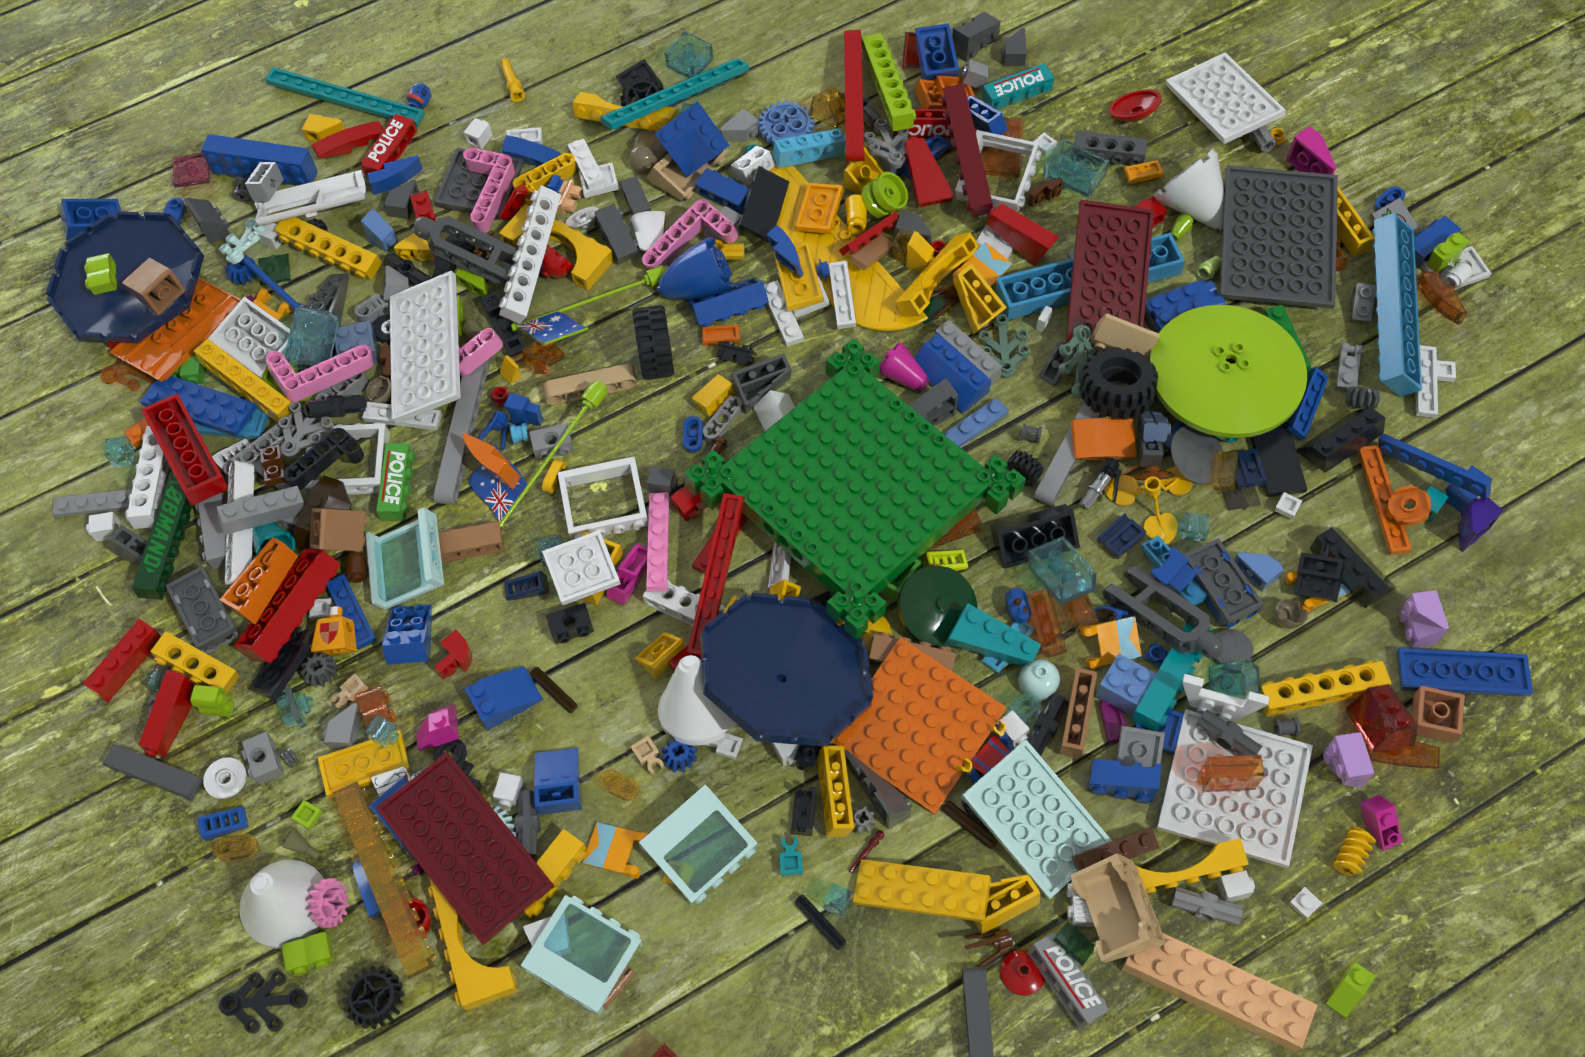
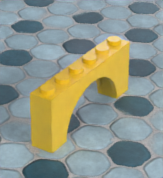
M525 204L499 232L502 242L519 249L517 243L524 232L522 226L525 220L528 219L526 212L529 205ZM554 219L549 241L561 243L574 252L577 261L574 269L571 271L573 283L589 291L614 262L612 250L606 245L603 246L597 243L593 238L586 237L580 231L573 230L565 223Z
M430 878L431 886L428 887L430 898L434 899L436 903L433 911L436 920H440L441 928H438L441 940L446 943L447 949H444L446 961L450 962L452 966L449 975L452 983H456L458 991L455 992V998L458 1006L461 1005L467 1011L517 993V984L510 966L492 968L481 965L470 958L462 940L461 927L463 919Z

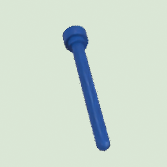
M248 257L243 258V263L293 308L294 315H296L298 308L302 304L297 303Z

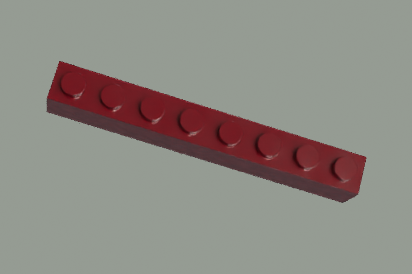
M964 83L943 88L944 95L941 96L942 105L947 107V110H944L946 121L950 120L951 124L948 125L949 135L954 137L951 143L953 151L957 150L955 161L956 165L961 167L958 170L960 181L964 180L965 184L962 185L963 195L968 197V200H965L967 211H971L972 217L985 215L993 208V203Z

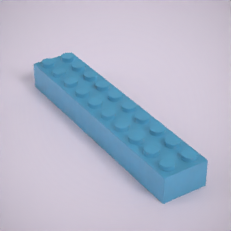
M1394 212L1374 220L1373 234L1375 244L1373 247L1376 257L1374 265L1376 267L1375 281L1377 284L1375 295L1378 305L1376 312L1378 315L1377 330L1379 332L1377 343L1380 352L1378 357L1380 364L1379 379L1391 391L1402 397L1422 391L1414 229Z
M1167 233L1152 237L1148 283L1181 275L1185 260L1172 234ZM1074 258L998 277L996 279L995 293L1007 307L1004 310L1007 318L1010 320L1041 312L1045 306L1056 308L1069 304Z

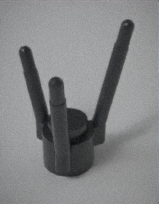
M1106 458L1102 466L1095 473V476L1098 477L1101 472H1104L1111 478L1115 476L1112 502L1115 503L1119 477L1122 471L1119 469L1120 464L1117 460Z

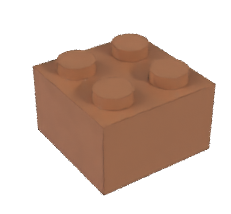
M1420 686L1413 695L1410 734L1454 743L1462 735L1465 695Z

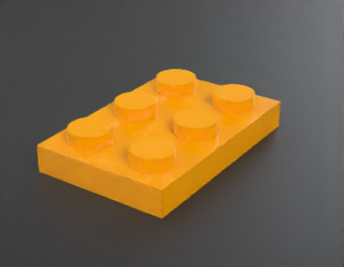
M808 183L796 221V231L831 234L844 191L843 185Z

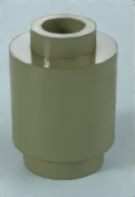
M468 319L462 326V331L469 340L484 330L477 319Z

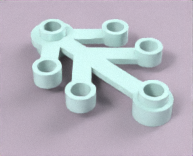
M254 218L245 222L246 230L241 239L239 240L234 233L229 234L225 238L227 243L220 246L219 251L223 255H227L226 260L232 264L240 262L244 258L243 251L260 240L258 234L266 229L265 225L258 226Z

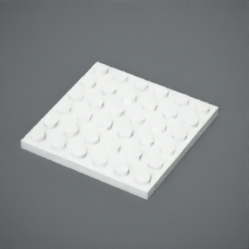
M1185 709L1156 829L1211 846L1241 838L1247 857L1288 868L1313 745L1237 724L1242 728L1245 735L1263 746L1251 763L1234 750H1227L1218 745L1212 735L1198 727L1196 724L1202 716L1201 713Z

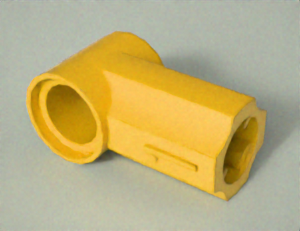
M715 240V247H718L720 251L722 250L726 260H744V243H723L721 240Z

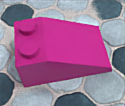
M1310 126L1294 136L1286 158L1287 162L1299 172L1334 175L1336 165L1323 136Z

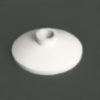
M597 207L581 209L566 220V225L570 228H587L591 225V221L595 219L594 212L599 209Z
M229 757L221 758L213 762L206 770L203 778L204 788L214 798H230L243 788L247 772L239 760ZM227 778H231L230 781L225 784V780Z

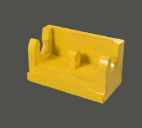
M717 374L692 397V401L698 405L696 409L707 416L708 419H711L728 397L736 396L733 383Z

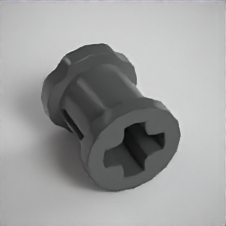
M1023 423L1020 441L1025 439L1036 441L1039 444L1042 427H1030Z
M1293 717L1292 720L1274 719L1275 735L1294 734V736H1300L1301 727L1297 717Z

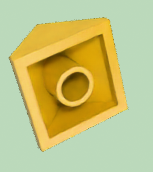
M865 147V161L850 162L844 170V188L858 195H862V189L866 183L884 173L883 169Z
M663 632L634 659L657 680L670 668L669 661L685 648L684 641L679 637Z

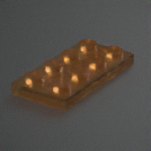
M1004 117L1008 130L1002 133V135L1022 139L1024 119ZM986 146L984 158L985 174L1018 178L1021 154Z

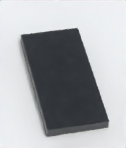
M758 166L754 173L738 227L769 243L767 233L777 225L789 181Z
M1284 422L1269 432L1251 437L1253 448H1257L1267 479V484L1264 485L1267 497L1283 495L1284 492L1287 494L1306 493L1307 491L1293 437L1287 429L1288 422Z

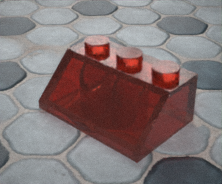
M1389 684L1367 688L1346 707L1347 714L1358 731L1361 732L1362 737L1373 753L1415 745L1418 725Z

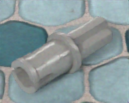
M1101 472L1094 483L1088 486L1089 490L1080 501V505L1090 509L1098 496H1102V491L1111 480V477Z

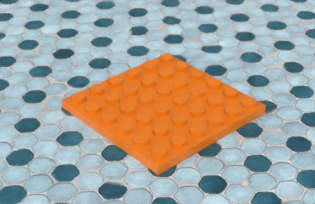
M900 637L871 679L874 696L871 707L831 744L834 746H844V751L848 750L889 784L936 815L964 773L957 771L956 766L960 765L964 768V762L961 759H969L971 761L992 731L990 726L997 724V720L1002 717L1007 707Z

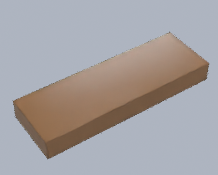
M881 234L854 253L850 261L864 271L893 250L895 243Z

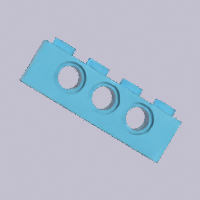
M841 128L775 140L773 158L778 168L844 156L846 138Z

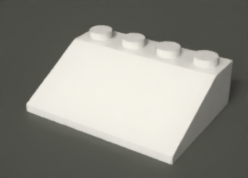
M246 297L237 304L208 338L260 378L264 376L268 353L273 351L281 352L288 362L306 344L295 332Z

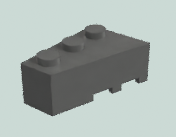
M984 11L973 17L971 22L965 21L962 23L963 26L959 28L957 26L953 27L952 39L956 56L965 62L974 58L993 38L998 37L1000 21Z
M613 203L595 211L594 225L596 229L600 228L602 232L601 237L604 241L606 240L609 248L612 250L616 263L619 265L638 257L639 245L636 239H632L630 235L632 234L628 224L624 223L621 209H617Z
M784 353L731 373V383H733L734 390L742 402L745 414L750 412L770 390L776 391L791 379L792 369Z
M945 378L910 403L909 406L933 426H936L956 415L958 394Z

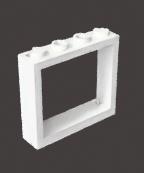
M977 130L976 136L980 153L983 146L1030 156L1015 200L991 195L993 207L996 209L1002 203L1012 210L1019 212L1020 207H1023L1025 203V192H1028L1030 189V178L1035 175L1036 161L1039 162L1041 158L1039 143ZM959 178L955 189L956 200L965 202V200H968L967 195L964 196L962 191V185L965 184L964 180L960 181Z
M338 424L330 430L318 431L317 433L322 437L335 428H343L353 438L378 437L375 477L337 479L344 482L348 495L378 494L385 445L389 443L390 437L386 424ZM313 446L306 447V452ZM313 480L303 488L307 497L311 488L319 480Z
M635 457L557 472L570 540L582 537L584 531L593 533L600 530L602 537H604L605 535L621 534L633 529L640 530L639 528L648 526ZM632 474L640 513L574 527L567 487Z

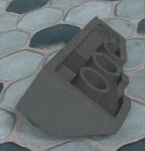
M845 750L847 766L886 827L890 829L910 817L912 805L906 796L902 797L900 792L848 750Z

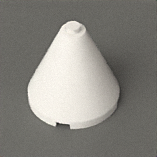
M1211 149L1206 153L1208 157L1206 160L1203 157L1197 159L1165 184L1163 188L1166 191L1162 192L1159 189L1153 196L1160 203L1180 213L1188 214L1194 220L1214 230L1217 228L1221 230L1223 226L1224 185L1218 155L1214 149Z
M692 655L682 658L659 700L658 717L661 727L666 734L669 733L676 741L683 744L706 745L724 738V733L731 727L735 728L737 724L703 694L702 661Z
M299 860L277 861L261 869L248 882L240 901V918L246 932L258 943L274 949H282V945L314 935L321 926L314 925L315 920H310L312 912H307V909L311 907V904L307 900L312 898L309 892L315 890L314 884L320 883V880L324 879V877L313 866Z

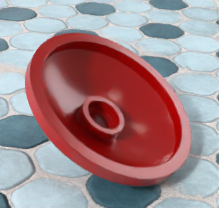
M1144 89L1133 91L1116 99L1110 105L1109 113L1112 118L1118 121H1140L1158 109L1162 102V97L1156 90Z

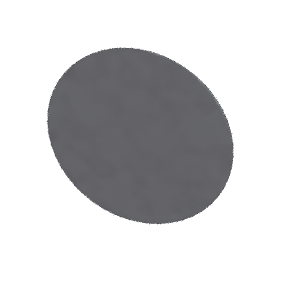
M1188 425L1180 428L1174 434L1171 443V453L1178 470L1195 483L1209 484L1216 481L1221 476L1225 465L1224 452L1216 437L1198 431Z

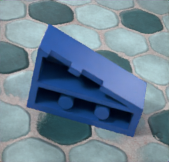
M1093 759L1090 766L1087 791H1092L1095 795H1114L1115 798L1121 800L1127 798L1135 799L1136 802L1142 804L1152 803L1159 790L1162 764H1155V767L1152 768L1141 767L1142 764L1140 762H1134V766L1121 765V761Z

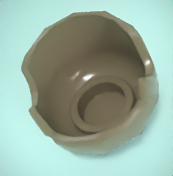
M381 375L373 379L367 385V398L375 403H388L391 400V380Z
M1288 598L1281 599L1273 608L1275 620L1286 629L1297 628L1304 624L1308 618V611L1301 609L1299 601H1292Z

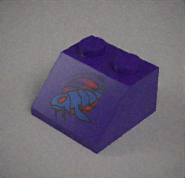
M1475 497L1467 505L1468 508L1460 515L1462 519L1458 523L1459 549L1462 552L1489 531L1504 511L1489 497L1487 499L1482 497L1477 499Z

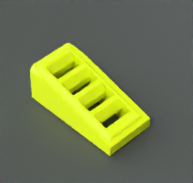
M964 550L926 552L922 559L924 567H928L931 564L940 565L939 560H941V566L955 571L968 568ZM955 557L958 558V564H956Z

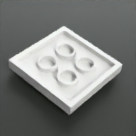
M600 530L542 551L562 606L620 585V580Z

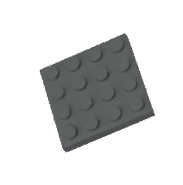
M456 148L434 200L435 206L472 213L489 175L472 172L467 169L463 152L466 149ZM511 157L515 174L495 217L499 218L500 213L514 191L513 180L520 176L524 166L523 159Z

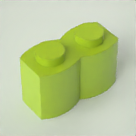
M1459 232L1450 235L1446 242L1440 243L1435 247L1427 262V266L1435 273L1443 272L1450 263L1456 262L1461 257L1469 240Z
M107 253L87 258L86 265H84L87 279L85 280L87 289L91 290L94 295L117 290L116 264L112 256Z
M194 686L191 703L194 707H198L202 715L229 717L234 709V701L225 693L223 688Z
M326 932L317 933L282 945L286 972L291 975L293 974V976L305 975L307 970L314 967L315 969L327 968L329 963L335 961L331 937Z

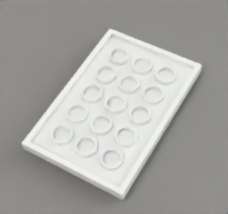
M1227 53L1216 56L1166 80V86L1223 144L1273 122L1286 114V110Z

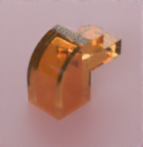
M536 341L523 348L524 361L537 374L550 372V366L565 358V353L554 342L544 347Z

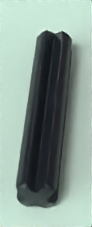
M800 895L795 900V905L837 950L844 947L846 944L844 937L805 895Z

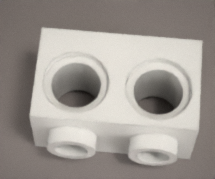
M759 146L754 147L731 164L736 179L747 185L752 183L758 166L768 171L775 166L770 151Z

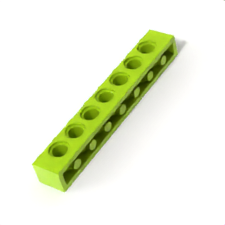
M881 33L861 36L862 52L892 131L914 128L913 120H916V113L912 109L911 100L908 99L907 90L904 89L902 78L900 79L898 68L896 69L895 60L892 59L891 50L888 49L887 40L883 39Z

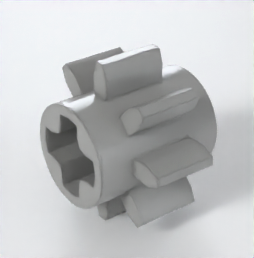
M866 806L861 810L855 808V815H853L854 829L858 830L859 835L864 831L870 833V825L876 826V821L872 820L874 812L869 813ZM861 818H866L864 823H859Z

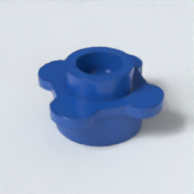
M819 259V265L816 266L817 273L825 281V277L830 276L827 261L821 262V259Z
M1151 644L1149 652L1144 654V659L1153 662L1156 667H1161L1169 652L1160 645Z

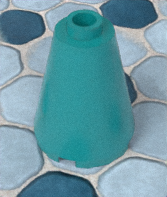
M276 522L253 527L252 541L256 556L272 537L282 541L294 551L296 544L294 537Z

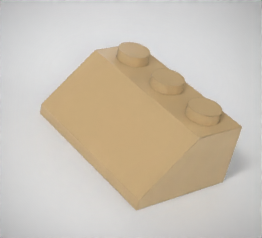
M1106 313L1096 323L1090 344L1100 351L1107 348L1114 349L1115 347H1121L1124 350L1128 348L1132 349L1133 352H1140L1143 357L1149 358L1151 350L1157 343L1160 334Z

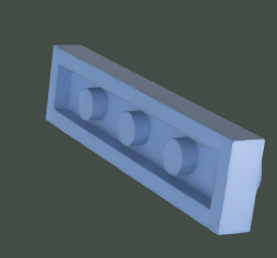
M995 398L945 432L944 435L956 445L962 447L1007 416L1009 410Z

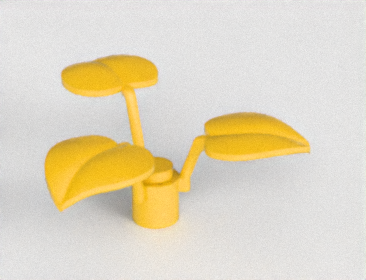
M1174 466L1163 471L1159 479L1157 477L1147 478L1145 484L1141 485L1138 491L1137 481L1131 476L1122 475L1119 477L1115 504L1119 506L1132 505L1135 501V495L1138 496L1145 491L1146 496L1154 499L1156 516L1148 517L1144 523L1146 535L1150 539L1159 536L1166 544H1169L1177 534L1178 524L1176 518L1171 513L1160 515L1158 496L1161 493V489L1164 491L1169 489L1173 495H1184L1191 490L1193 481L1186 478ZM1115 478L1111 479L1104 488L1106 496L1111 501Z

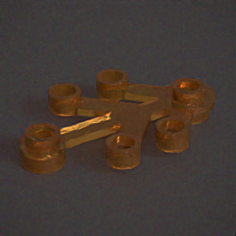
M120 358L116 360L113 366H107L101 371V380L105 384L118 382L128 386L131 391H137L140 388V383L135 378L128 379L123 375L131 374L145 379L150 385L156 380V378L150 380L152 376L129 363L127 366L122 367L125 361Z

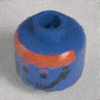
M423 83L413 84L406 95V99L409 102L408 105L420 109H425L432 97L430 88Z

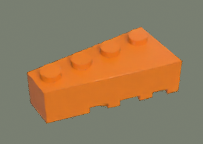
M272 537L219 600L235 614L255 625L298 555L282 541Z

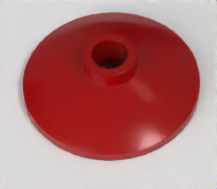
M1015 950L1009 953L1004 958L1000 968L1001 979L1005 987L1012 993L1020 996L1036 993L1045 982V978L1027 954L1028 950ZM1020 968H1027L1028 973L1022 974Z

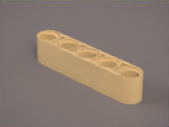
M623 364L546 381L543 384L546 403L557 405L580 400L583 393L595 380H599L608 387L607 394L634 388L637 385L634 366Z

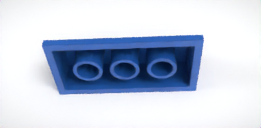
M754 277L734 284V288L725 292H720L710 297L687 300L695 322L699 326L706 327L712 325V321L718 319L720 321L728 320L730 315H743L752 308L754 310L765 307L764 304L769 303L763 281Z
M939 333L924 343L914 358L928 376L927 379L930 380L929 385L932 388L945 378L948 380L958 394L957 410L961 414L990 392L991 379Z

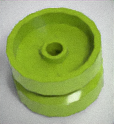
M884 172L865 184L862 189V199L866 209L873 216L884 219L907 204L908 193L904 182L896 174Z

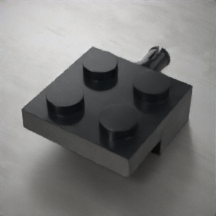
M1322 543L1320 555L1301 552L1297 569L1298 577L1294 590L1295 595L1337 603L1345 561L1329 557L1330 544Z

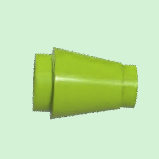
M1182 213L1175 220L1170 231L1175 241H1178L1193 226V218L1188 214Z

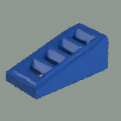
M243 806L197 818L200 835L206 842L249 827ZM235 815H238V824L235 823ZM226 818H229L230 826H227ZM220 821L221 828H217L216 822Z

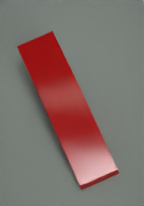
M379 121L361 124L327 136L312 144V148L318 158L352 153V148L369 145V140L378 139L384 128Z

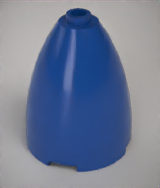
M708 237L686 250L667 268L659 280V286H657L661 296L664 295L666 298L676 300H691L710 297L734 288V283L730 282V278L733 275L722 250L720 251L718 247H715L716 241L712 237Z

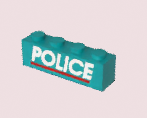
M1044 63L983 85L982 99L996 110L1002 109L1008 105L1016 104L1019 101L1052 90L1054 76Z

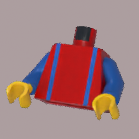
M997 720L999 723L998 730L994 725L990 726L992 732L998 733L997 736L993 735L971 761L969 759H961L964 762V768L960 765L956 766L957 771L965 772V775L974 784L1015 749L1008 733L1005 731L1006 724L1002 721Z

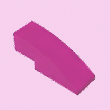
M636 543L617 568L620 585L607 589V598L623 605L626 604L647 569V547Z

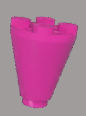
M900 342L885 355L886 359L880 363V375L914 391L918 390L921 393L930 382L927 379L928 376L912 354Z

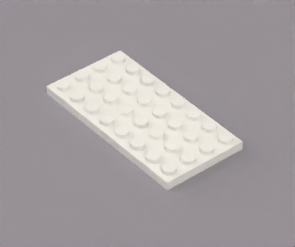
M453 271L390 296L392 421L395 423L461 398L456 274Z

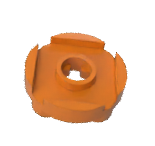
M1416 486L1400 487L1394 491V494L1388 500L1389 514L1398 525H1417L1428 519L1431 511V499L1425 491L1423 492ZM1407 502H1411L1412 505H1416L1413 507V509H1408L1404 507L1407 505Z

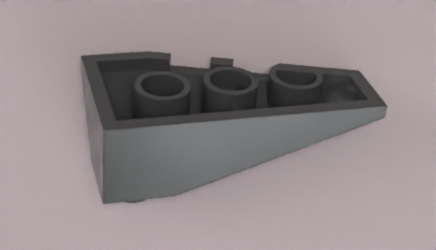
M331 274L319 286L320 290L316 294L309 296L310 301L298 308L294 317L295 321L318 335H333V328L340 327L349 274Z

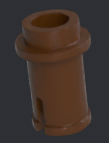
M721 436L714 438L709 453L714 450L721 455L723 449L727 448V440Z

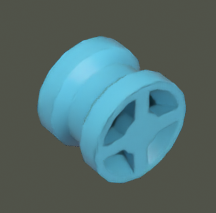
M526 422L521 423L519 426L510 425L514 444L519 443V441H529Z

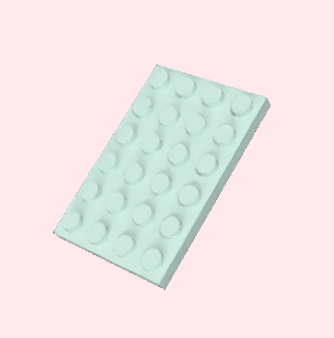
M1027 740L1021 742L961 795L1021 869L1030 876L1047 900L1051 899L1071 880L1070 875L1077 872L1071 856L1112 841Z

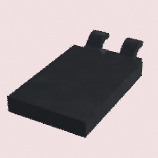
M295 628L291 633L290 640L278 651V657L271 663L263 665L248 690L277 701L311 649L309 645H312L314 635H312L308 639L311 631L305 629L297 636L300 628Z

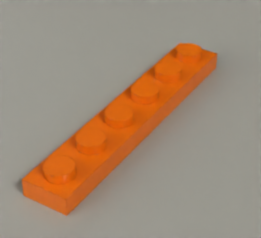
M1379 445L1364 446L1357 453L1389 555L1410 553L1412 548L1405 526L1398 525L1389 514L1388 500L1394 492Z

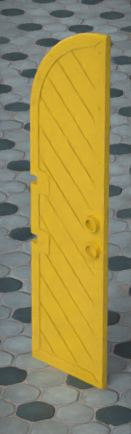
M775 164L769 170L789 181L777 225L788 235L794 246L809 242L815 268L819 265V259H821V262L827 261L828 267L829 263L847 261L856 325L877 331H896L913 327L928 319L924 312L916 316H903L895 302L905 291L878 261L863 271L850 261L852 255L849 252L844 256L841 255L839 249L857 237L851 234L846 224L838 215H836L831 234L796 231L795 225L808 182L794 166L778 168L777 164ZM819 276L829 303L835 308L831 278L826 276L825 281H823L822 276Z

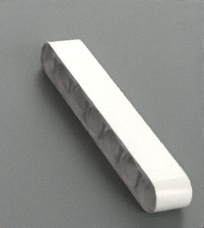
M235 460L230 463L227 504L254 496L253 464ZM253 528L226 535V585H232L252 562Z

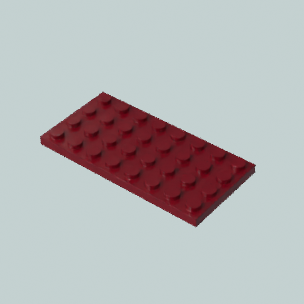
M1082 199L1079 201L1065 338L1066 344L1073 338L1074 328L1078 325L1087 326L1092 337L1096 323L1106 313L1143 327L1154 210Z
M448 752L376 807L483 946L555 887Z

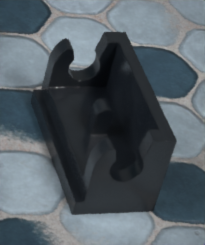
M797 787L794 797L791 835L813 836L816 787H810L808 791L802 790V787Z

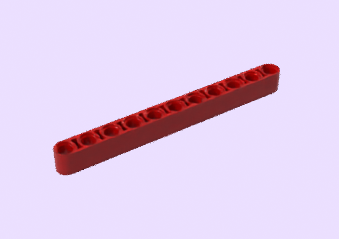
M861 29L844 30L847 162L865 161Z

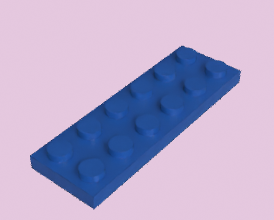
M173 376L162 382L156 379L140 401L143 406L147 407L178 393L194 423L236 437L257 408L254 402Z
M1399 648L1397 650L1401 690L1417 691L1420 686L1453 693L1528 697L1533 694L1527 654Z

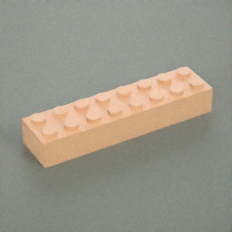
M1164 933V945L1126 957L1121 969L1122 971L1295 1053L1303 1048L1317 1004Z

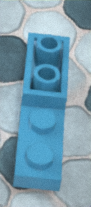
M1159 536L1142 544V549L1154 569L1160 568L1170 557V548ZM1194 579L1181 593L1171 585L1167 586L1193 605H1197L1207 599V594Z

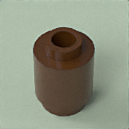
M359 552L349 553L345 559L346 579L352 583H360L367 577L365 558Z

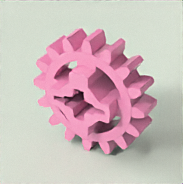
M335 878L321 879L320 883L314 884L315 890L309 892L312 898L307 900L311 904L307 912H312L310 920H315L314 925L321 926V928L336 927L337 923L343 922L342 915H347L345 907H349V903L346 902L349 895L344 893L347 887L342 886V881H336Z

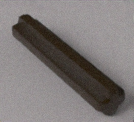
M539 667L531 670V677L569 713H573L578 708L577 703Z
M947 801L942 807L943 812L989 849H993L996 846L998 840L993 834L951 801Z

